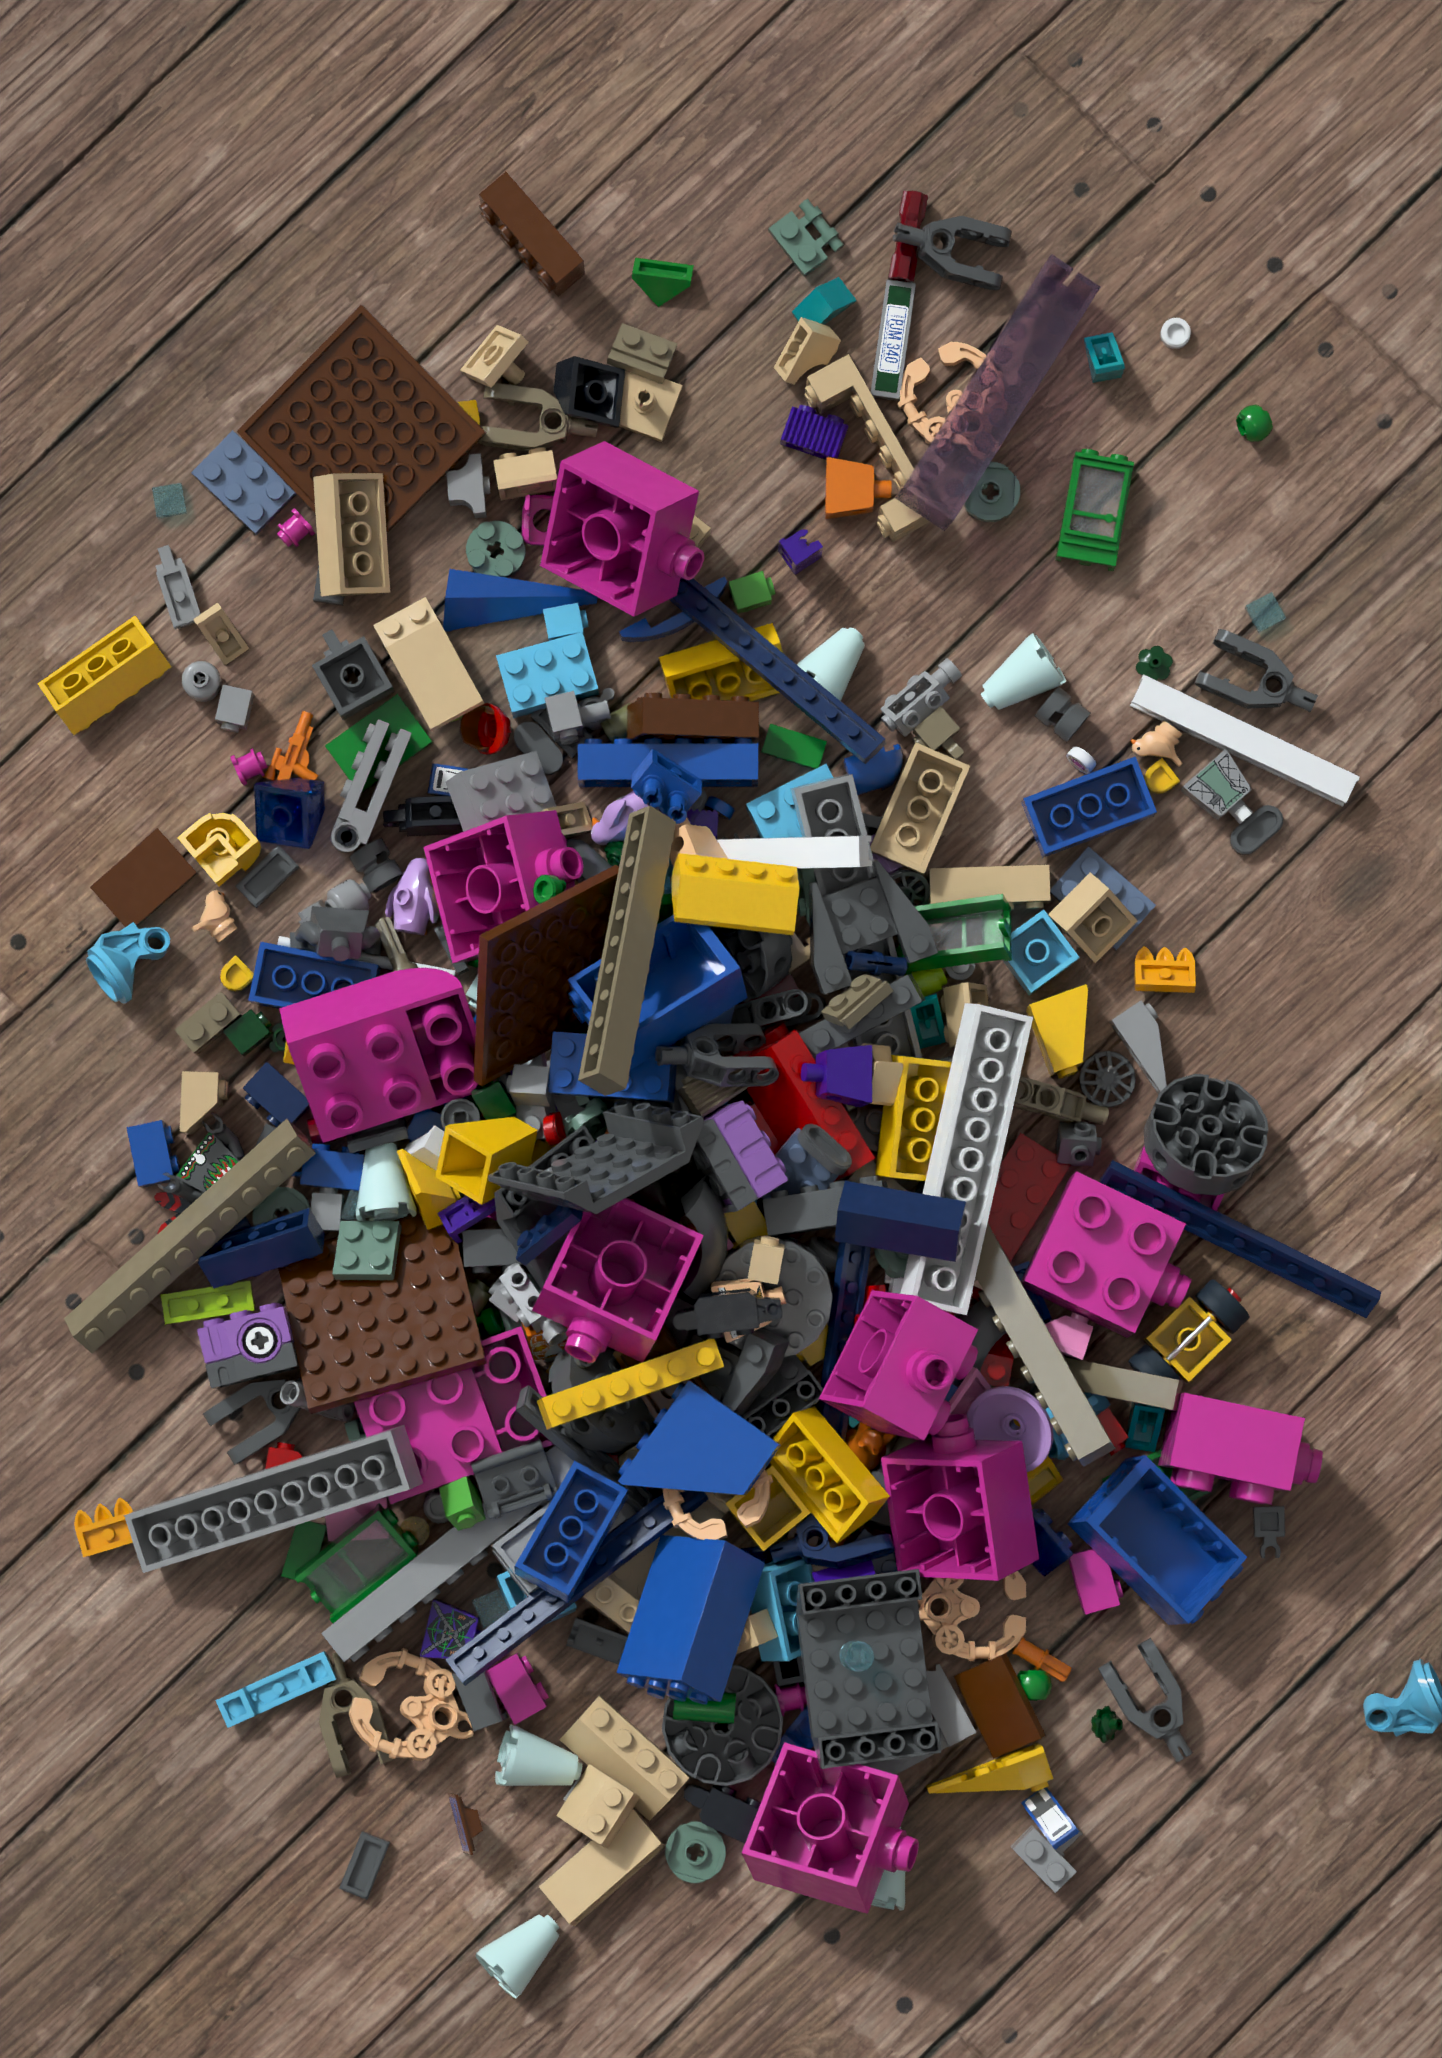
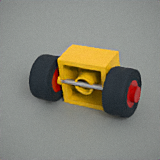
M1210 1280L1195 1296L1207 1313L1190 1296L1186 1297L1178 1309L1175 1308L1144 1338L1150 1346L1146 1344L1142 1346L1129 1359L1130 1366L1137 1372L1181 1381L1183 1379L1185 1382H1190L1232 1340L1215 1322L1233 1334L1249 1319L1248 1312L1240 1304L1241 1298L1231 1288L1225 1289L1216 1280Z

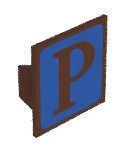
M449 1793L448 1797L463 1853L473 1855L475 1847L472 1838L483 1831L478 1810L464 1808L462 1797Z

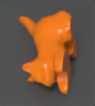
M860 1422L858 1430L851 1429L847 1432L845 1443L869 1471H873L880 1463L881 1458L886 1455L885 1446L895 1435L878 1432Z

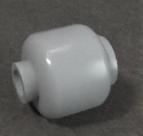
M197 661L185 668L182 674V685L190 698L198 702H207L219 694L222 688V679L220 673L212 664L206 661Z
M348 879L328 891L325 907L369 910L368 900L371 899V894L363 883L358 884L354 880Z

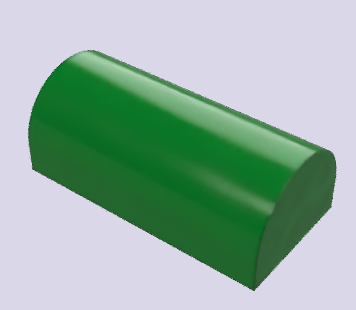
M724 1692L721 1702L708 1700L707 1704H700L689 1698H686L685 1702L674 1700L673 1720L734 1724L736 1693Z

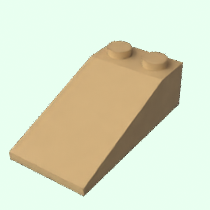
M426 597L373 625L431 732L484 704Z
M915 742L870 846L872 853L924 875L970 766Z

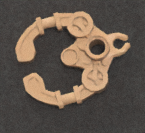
M949 342L938 348L940 360L944 366H955L963 361H968L973 364L976 370L982 368L987 377L983 380V384L988 389L981 393L979 401L971 400L960 390H952L946 396L947 418L937 416L927 419L924 411L918 413L914 405L917 401L914 387L926 381L930 374L929 365L922 358H919L909 363L904 370L900 401L897 405L900 410H904L908 417L907 423L909 427L912 426L931 448L941 449L945 448L948 444L966 446L973 457L983 461L986 459V456L977 451V445L982 442L988 445L987 455L990 457L994 455L995 443L990 432L996 419H1001L1008 409V399L1004 393L1002 382L1003 376L1001 372L996 371L992 364L993 358L991 354L986 355L979 349L965 343ZM974 423L979 429L969 433L963 427L966 424Z
M766 1470L762 1472L753 1485L755 1489L754 1499L743 1503L737 1511L738 1519L746 1528L759 1523L768 1508L770 1484L774 1481L771 1475L767 1474ZM663 1489L665 1500L663 1504L672 1515L674 1528L679 1527L687 1535L700 1540H723L728 1537L726 1525L722 1519L712 1518L699 1524L693 1520L690 1513L684 1514L680 1506L684 1502L680 1492L684 1490Z
M1018 1571L1003 1578V1591L1010 1600L1026 1598V1582ZM934 1578L922 1593V1600H918L920 1621H923L932 1632L934 1647L939 1652L966 1658L968 1661H975V1659L990 1660L1007 1653L1025 1635L1026 1617L1011 1614L1007 1616L1003 1623V1637L997 1641H988V1647H975V1641L964 1642L963 1632L957 1625L961 1621L975 1617L980 1611V1604L977 1599L958 1591L957 1588L963 1583L964 1579ZM939 1598L944 1604V1609L939 1615H934L931 1612L930 1606L933 1600Z
M402 1648L401 1651L379 1655L363 1666L359 1680L369 1687H375L383 1680L387 1668L396 1667L402 1669L404 1665L416 1668L415 1675H422L425 1678L423 1688L427 1694L426 1696L418 1697L410 1696L402 1701L400 1705L401 1714L409 1719L416 1726L417 1730L411 1732L405 1741L395 1738L393 1742L381 1739L382 1732L375 1731L369 1722L373 1713L371 1701L366 1698H353L349 1710L350 1721L359 1737L370 1747L369 1751L376 1752L378 1750L387 1753L389 1758L392 1759L412 1758L413 1760L423 1761L434 1753L437 1744L449 1736L457 1739L473 1737L474 1732L472 1730L461 1732L458 1729V1723L463 1720L467 1721L471 1728L472 1726L467 1713L460 1711L453 1695L455 1681L452 1673L447 1669L440 1668L427 1657L410 1654L408 1649ZM436 1711L443 1712L446 1715V1725H440L436 1722Z

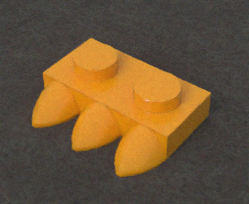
M1143 946L1135 958V991L1195 993L1194 956L1187 948H1183L1179 952L1176 961H1174L1172 953L1166 947H1163L1158 952L1156 960H1154L1150 950Z
M118 1498L114 1508L115 1517L112 1516L107 1507L98 1504L94 1515L95 1523H93L87 1513L78 1510L74 1526L83 1558L133 1543L124 1515L134 1511L124 1499Z

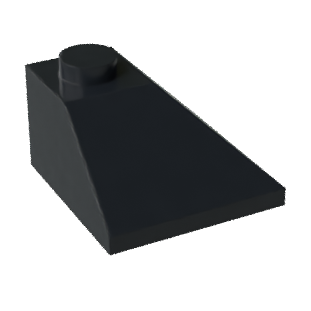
M573 356L556 363L553 392L565 415L618 428L620 425L625 370Z

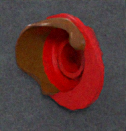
M485 703L464 714L460 722V735L463 742L477 749L481 754L486 755L496 754L501 751L502 747L508 743L512 732L511 720L499 707L491 703Z

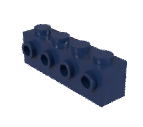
M307 1208L223 1236L198 1258V1264L213 1289L224 1285L228 1286L236 1281L251 1276L256 1277L275 1268H283L291 1263L316 1257L318 1254L323 1253L325 1233L311 1209Z

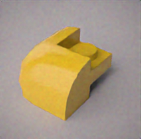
M209 813L177 837L219 887L241 868L246 871L255 862L261 851V844L258 839L234 814Z

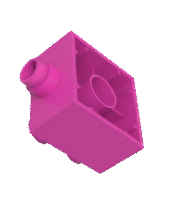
M605 441L570 456L560 463L540 566L635 617L677 596L680 578L691 580L700 571L704 561V552L696 547L695 542L689 538L699 491Z
M556 810L506 815L423 847L452 963L479 960V936L539 905L535 900L533 887L535 881L541 875H554L560 880H564L567 884L564 891L575 886V880L580 878L583 873V861L580 854L574 848L567 847L566 838L561 831Z
M1076 1171L1069 1178L1021 1282L1024 1288L1128 1338L1135 1334L1150 1301L1162 1307L1165 1303H1168V1306L1177 1309L1182 1303L1192 1279L1184 1274H1179L1181 1268L1168 1262L1186 1223Z
M626 1198L598 1214L583 1211L582 1220L569 1230L532 1311L568 1327L566 1332L568 1339L565 1350L576 1359L593 1363L600 1353L605 1352L608 1346L643 1363L660 1333L704 1235Z
M872 1290L819 1400L878 1432L924 1441L928 1433L931 1435L937 1434L949 1417L951 1404L944 1399L954 1379L961 1380L966 1377L975 1364L978 1349L971 1344L978 1329L919 1296Z
M1180 1393L1177 1411L1169 1410L1158 1466L1172 1468L1170 1480L1177 1487L1212 1492L1214 1478L1232 1481L1229 1492L1230 1498L1272 1505L1274 1490L1291 1491L1292 1483L1301 1485L1303 1480L1307 1483H1317L1322 1465L1323 1451L1315 1448L1310 1449L1309 1443L1301 1442L1305 1418L1189 1393Z
M951 1414L942 1429L937 1434L931 1435L932 1438H925L924 1441L918 1440L881 1458L885 1489L890 1495L887 1503L898 1571L919 1569L920 1577L999 1581L1039 1560L1022 1441L975 1440L974 1429L969 1427L967 1415Z
M784 1742L744 1845L742 1855L755 1881L868 1914L884 1870L893 1873L897 1869L906 1872L911 1871L918 1854L919 1841L916 1838L907 1836L906 1831L900 1829L909 1802L898 1775L861 1764L821 1769L815 1751Z

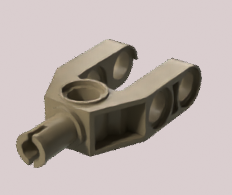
M495 383L492 388L485 385L483 399L505 401L515 406V403L538 406V409L542 410L539 418L540 429L537 433L482 426L487 433L478 444L528 452L534 448L544 447L547 449L565 443L570 434L597 437L598 423L565 415L558 400L543 389ZM550 417H557L561 420V425L556 429H549L545 426V422Z
M1020 1077L1014 1108L1064 1122L1074 1123L1080 1122L1082 1119L1102 1126L1105 1125L1109 1116L1108 1107L1086 1102L1087 1096L1079 1092L1026 1077Z
M335 1652L332 1653L335 1666H333L330 1654L327 1656L337 1679L328 1683V1686L324 1689L319 1725L336 1778L351 1774V1769L335 1714L348 1712L351 1704L348 1706L338 1704L336 1701V1693L338 1691L348 1690L352 1695V1699L355 1697L369 1699L373 1708L369 1722L375 1731L382 1732L381 1739L390 1740L378 1702L355 1678L347 1677L342 1659ZM377 1750L380 1765L395 1760L389 1758V1754Z

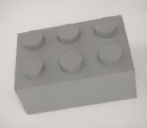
M537 751L461 771L446 781L463 832L506 815L540 812L547 808L557 807Z

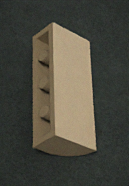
M632 1809L608 1849L594 1840L590 1841L542 1883L539 1888L570 1925L576 1926L662 1851L666 1845L647 1822Z

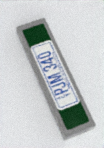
M886 280L871 386L873 398L900 400L916 283Z

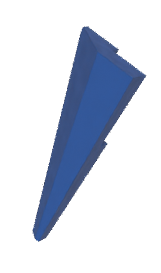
M449 569L443 629L445 632H450L466 627H477L482 624L544 614L543 609L578 603L579 606L597 604L598 597L581 589Z

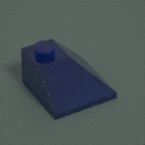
M292 778L254 784L256 838L258 841L310 849L325 811L324 782Z

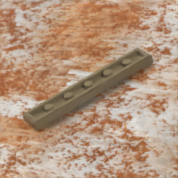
M1020 1356L1013 1359L1010 1377L1027 1380L1021 1371L1025 1364ZM1064 1357L1083 1392L1177 1411L1183 1384L1181 1380Z

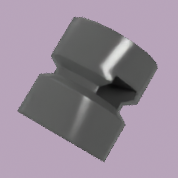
M1058 687L1034 717L1047 727L1054 726V733L1067 743L1086 721L1091 712L1079 702L1073 704L1071 702L1072 697L1062 688Z
M382 838L365 845L349 857L357 872L364 873L362 880L371 894L386 888L403 875L397 862L388 858L391 852Z
M459 1098L450 1101L445 1105L441 1113V1123L444 1130L445 1126L449 1124L481 1121L479 1110L474 1103L467 1099Z

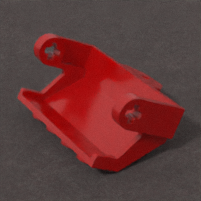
M784 1022L776 1023L763 1031L766 1044H763L760 1048L752 1051H739V1053H732L731 1051L724 1056H766L774 1059L779 1072L777 1080L768 1086H753L743 1091L749 1100L745 1104H748L753 1109L756 1115V1120L754 1121L759 1130L764 1131L771 1142L770 1149L774 1156L797 1128L802 1130L807 1124H815L825 1130L846 1149L852 1159L849 1169L844 1174L839 1175L834 1182L850 1175L875 1159L842 1103L817 1097L816 1082L802 1081V1065L804 1063L816 1064V1061L797 1030L789 1033ZM764 1069L758 1074L767 1073L770 1069Z

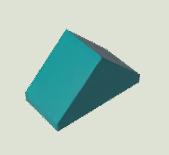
M837 277L816 287L792 311V314L798 322L803 317L825 325L857 302V300L840 277Z
M1113 332L1085 337L1084 344L1092 383L1122 378L1125 364Z
M937 994L926 996L925 1001L910 1008L920 1049L946 1042Z
M1132 1402L1127 1429L1129 1438L1125 1441V1447L1155 1452L1165 1409Z

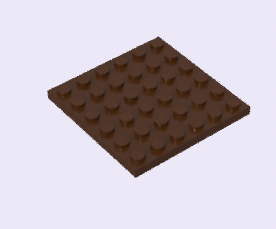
M360 305L237 431L314 512L313 477L337 473H383L387 533L487 433L363 305Z
M614 865L479 936L474 1081L480 1086H484L513 1070L514 1064L522 1065L552 1048L553 1032L580 1034L588 1029L589 1025L586 1022L581 1024L573 1012L572 1008L575 1006L568 996V993L571 992L568 979L602 959L619 866Z
M417 1213L414 1217L410 1215L393 1220L399 1221L401 1224L394 1280H335L333 1267L338 1236L324 1240L323 1253L318 1254L316 1257L306 1258L291 1263L286 1267L278 1268L306 1402L311 1414L487 1364L460 1246L449 1236L443 1224L427 1230L420 1213Z

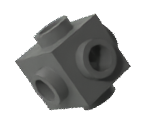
M1060 1121L1055 1144L1057 1163L1073 1166H1093L1095 1155H1100L1102 1143L1101 1137H1097L1096 1126L1086 1122L1072 1123Z

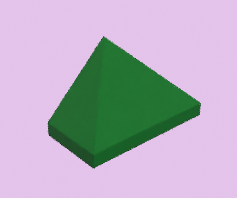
M635 258L632 279L660 307L690 287L694 265Z

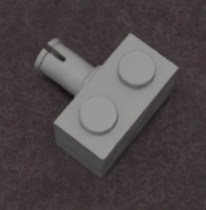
M574 691L545 697L546 710L554 743L561 741V745L575 743L579 741L578 737L583 736L585 724L611 719L607 700L580 707V704H577Z
M1031 1825L1011 1845V1848L1056 1893L1077 1872L1064 1858V1852L1083 1833L1079 1830L1078 1834L1055 1850L1049 1841Z

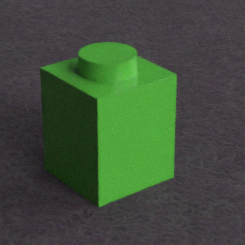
M763 571L729 581V589L737 614L772 603L771 596L775 595V589L771 577L765 579Z
M467 1476L439 1487L445 1516L458 1531L471 1528L476 1523L486 1519L479 1490Z

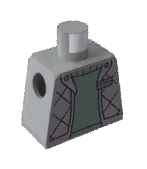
M1226 749L1181 788V791L1217 820L1229 812L1241 824L1253 813L1242 800L1251 791V787Z

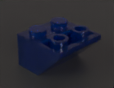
M1032 1507L1039 1560L1031 1564L1045 1577L1073 1555V1552L1069 1549L1073 1544L1062 1531L1055 1533L1049 1526L1053 1523V1520L1042 1508L1036 1510Z

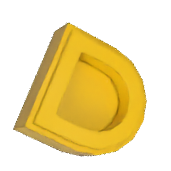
M1163 758L1150 766L1144 776L1148 790L1154 794H1163L1180 782Z
M235 955L222 968L220 978L227 989L236 992L242 991L252 983L254 973Z

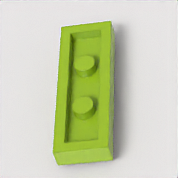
M251 1281L238 1282L228 1286L224 1285L215 1289L213 1287L161 1294L165 1325L225 1316L243 1310L256 1311Z

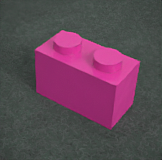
M1092 1548L1067 1555L1083 1614L1120 1605L1119 1598L1123 1597V1592L1119 1579L1113 1580L1112 1568Z
M518 1652L486 1670L491 1684L514 1725L547 1707L545 1700L549 1698L542 1683L535 1684L530 1673L534 1672V1669L527 1656L520 1657Z

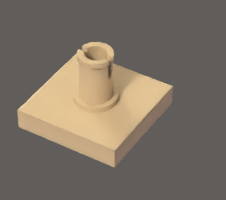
M496 325L460 371L467 378L492 388L501 375L510 385H517L524 378L525 372L513 361L529 342L521 334Z
M625 371L619 427L662 442L683 385L664 379L661 384Z

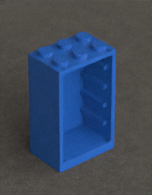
M674 914L657 924L630 1070L653 1057L657 1046H671L687 1034L692 1033L748 998L739 965L709 926L674 922ZM601 959L568 979L571 989L568 996L575 1006L572 1008L573 1012L581 1024L586 1022L589 1025Z
M1146 1455L1126 1458L1067 1523L1168 1625L1193 1624L1198 1621L1204 1614L1202 1608L1209 1600L1213 1602L1222 1594L1224 1583L1228 1579H1234L1242 1571L1243 1566L1241 1564L1247 1559V1556Z
M670 1535L660 1536L616 1673L627 1678V1684L637 1688L648 1689L647 1694L655 1698L664 1699L665 1695H668V1697L681 1702H685L686 1698L700 1704H707L708 1700L721 1702L765 1563L724 1540H700Z

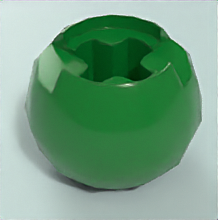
M1257 404L1246 406L1236 417L1237 427L1241 436H1246V440L1250 442L1262 441L1273 429L1268 411H1263L1262 407Z
M1041 1670L1019 1671L1017 1677L1028 1700H1046L1052 1687L1051 1679L1047 1672Z

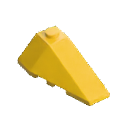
M1036 1743L928 1784L926 1788L929 1794L1026 1790L1028 1788H1031L1032 1792H1036L1048 1787L1047 1781L1052 1780L1053 1776L1043 1746L1040 1743Z

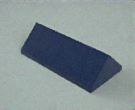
M845 1181L837 1210L835 1241L956 1262L966 1201Z

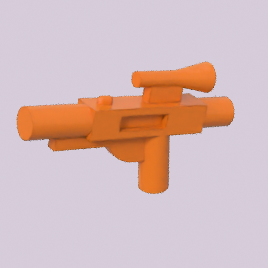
M302 711L295 733L289 738L288 742L290 744L285 756L280 755L282 749L276 747L271 764L263 776L265 779L274 781L275 770L280 771L272 793L273 796L284 798L293 774L311 785H314L319 777L318 774L307 768L310 756L306 748L314 727L310 726L314 716L311 713Z

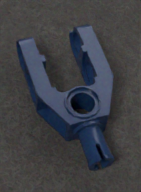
M813 1514L809 1515L796 1527L797 1534L794 1535L795 1538L769 1546L773 1563L800 1555L801 1558L804 1557L805 1564L833 1569H842L881 1558L895 1551L890 1534H881L832 1548L829 1545L828 1533ZM813 1536L823 1539L822 1544L817 1547L809 1546L807 1542Z

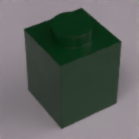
M250 1009L223 1032L241 1055L245 1057L272 1035L268 1030L272 1024L261 1011L256 1014Z
M500 1077L484 1086L478 1084L471 1091L473 1099L486 1120L512 1117L513 1113L516 1112L513 1099L507 1093V1089Z

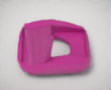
M525 496L522 508V538L525 543L544 546L547 532L537 530L533 524V518L540 510L546 509L551 511L554 496Z

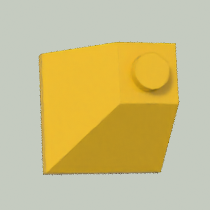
M403 1149L397 1150L412 1196L427 1230L443 1224L438 1213L461 1199L458 1190L453 1187L451 1188L448 1184L436 1178V1170L416 1159Z

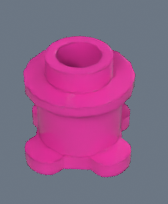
M294 508L291 511L293 516L283 525L280 523L277 525L280 529L277 535L287 547L293 544L297 548L299 546L298 542L308 533L313 536L315 532L312 526Z
M252 748L250 749L251 753L236 758L235 755L230 756L243 786L248 784L247 779L259 774L261 776L265 775L263 769L268 768L261 751L255 753Z
M799 1683L782 1688L778 1684L774 1685V1693L777 1696L782 1716H784L785 1711L795 1709L804 1711L803 1705L807 1704L805 1686L800 1687Z

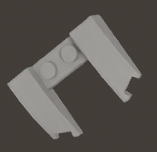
M936 1664V1671H926L931 1713L934 1717L932 1721L938 1722L941 1750L975 1734L976 1731L940 1664ZM934 1754L862 1763L861 1765L897 1775Z

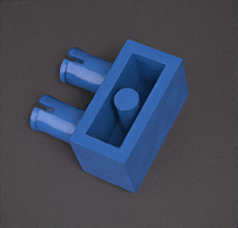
M652 749L631 775V789L639 798L643 799L645 804L649 802L650 806L658 807L664 814L676 821L677 824H680L686 820L687 811L702 794V780Z

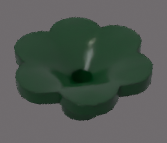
M1153 646L1150 650L1143 649L1138 654L1139 662L1136 664L1138 674H1144L1156 681L1168 678L1170 675L1169 667L1172 665L1173 659L1169 654L1164 653L1162 647Z

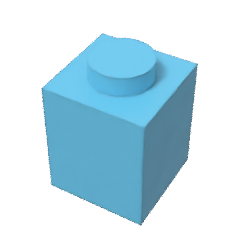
M578 603L543 609L549 641L583 632L584 635L583 628L589 627L586 610L580 611Z

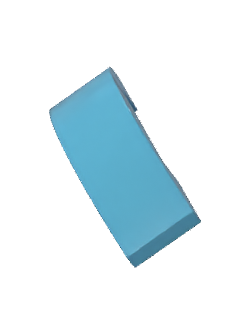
M323 1651L215 1701L227 1728L336 1680L337 1677L326 1652Z

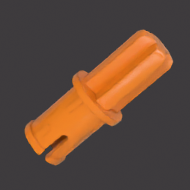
M1021 1637L1020 1642L1012 1651L1014 1655L1016 1654L1034 1665L1035 1670L1046 1671L1047 1674L1060 1682H1064L1070 1675V1666L1050 1655L1048 1649L1042 1650L1025 1640L1024 1637Z

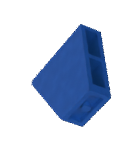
M688 1381L686 1385L680 1383L671 1396L675 1401L668 1410L663 1408L655 1418L653 1423L657 1425L651 1435L645 1433L638 1442L636 1448L639 1452L633 1460L628 1458L620 1468L618 1473L622 1476L618 1482L626 1486L746 1496L777 1453L781 1444L692 1381Z

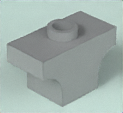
M481 453L469 454L468 462L463 468L446 473L450 506L463 505L470 508L474 513L475 519L487 518L485 494H491L489 476L483 477Z

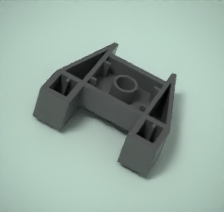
M872 859L871 867L875 875L874 877L822 896L816 882L808 883L810 964L820 992L824 995L851 985L852 980L843 958V954L848 951H854L896 935L903 956L908 963L938 953L928 923L878 860Z
M684 1292L677 1293L664 1322L681 1349L708 1340L705 1335H698L697 1329H683V1331L675 1329L672 1323L675 1312L681 1309L684 1310V1308L694 1307L696 1301ZM760 1329L752 1334H748L742 1350L715 1338L724 1367L700 1376L711 1395L740 1416L743 1415L780 1369L790 1342L766 1329Z

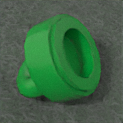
M541 875L537 878L533 887L535 900L541 904L564 892L567 885L566 882L554 875Z
M492 1306L481 1311V1317L477 1318L481 1335L493 1337L505 1332L502 1317L495 1307Z

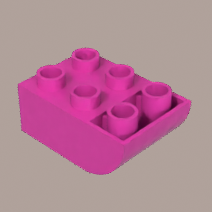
M433 968L398 970L279 1008L287 1045L323 1143L472 1095L471 1091L478 1085L474 1081L476 1026L460 981L446 971Z
M521 1326L482 1340L487 1364L354 1402L366 1437L402 1425L405 1426L423 1484L388 1496L390 1504L449 1484L462 1477L473 1475L471 1462L539 1439L543 1448L554 1445L516 1411L520 1391L528 1385L542 1397H546Z

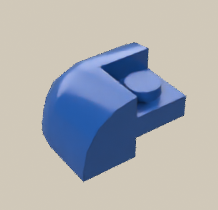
M900 744L893 745L894 750L885 752L883 747L866 764L855 755L844 758L843 763L847 774H853L857 795L879 788L883 791L894 784L900 775L903 765V753Z

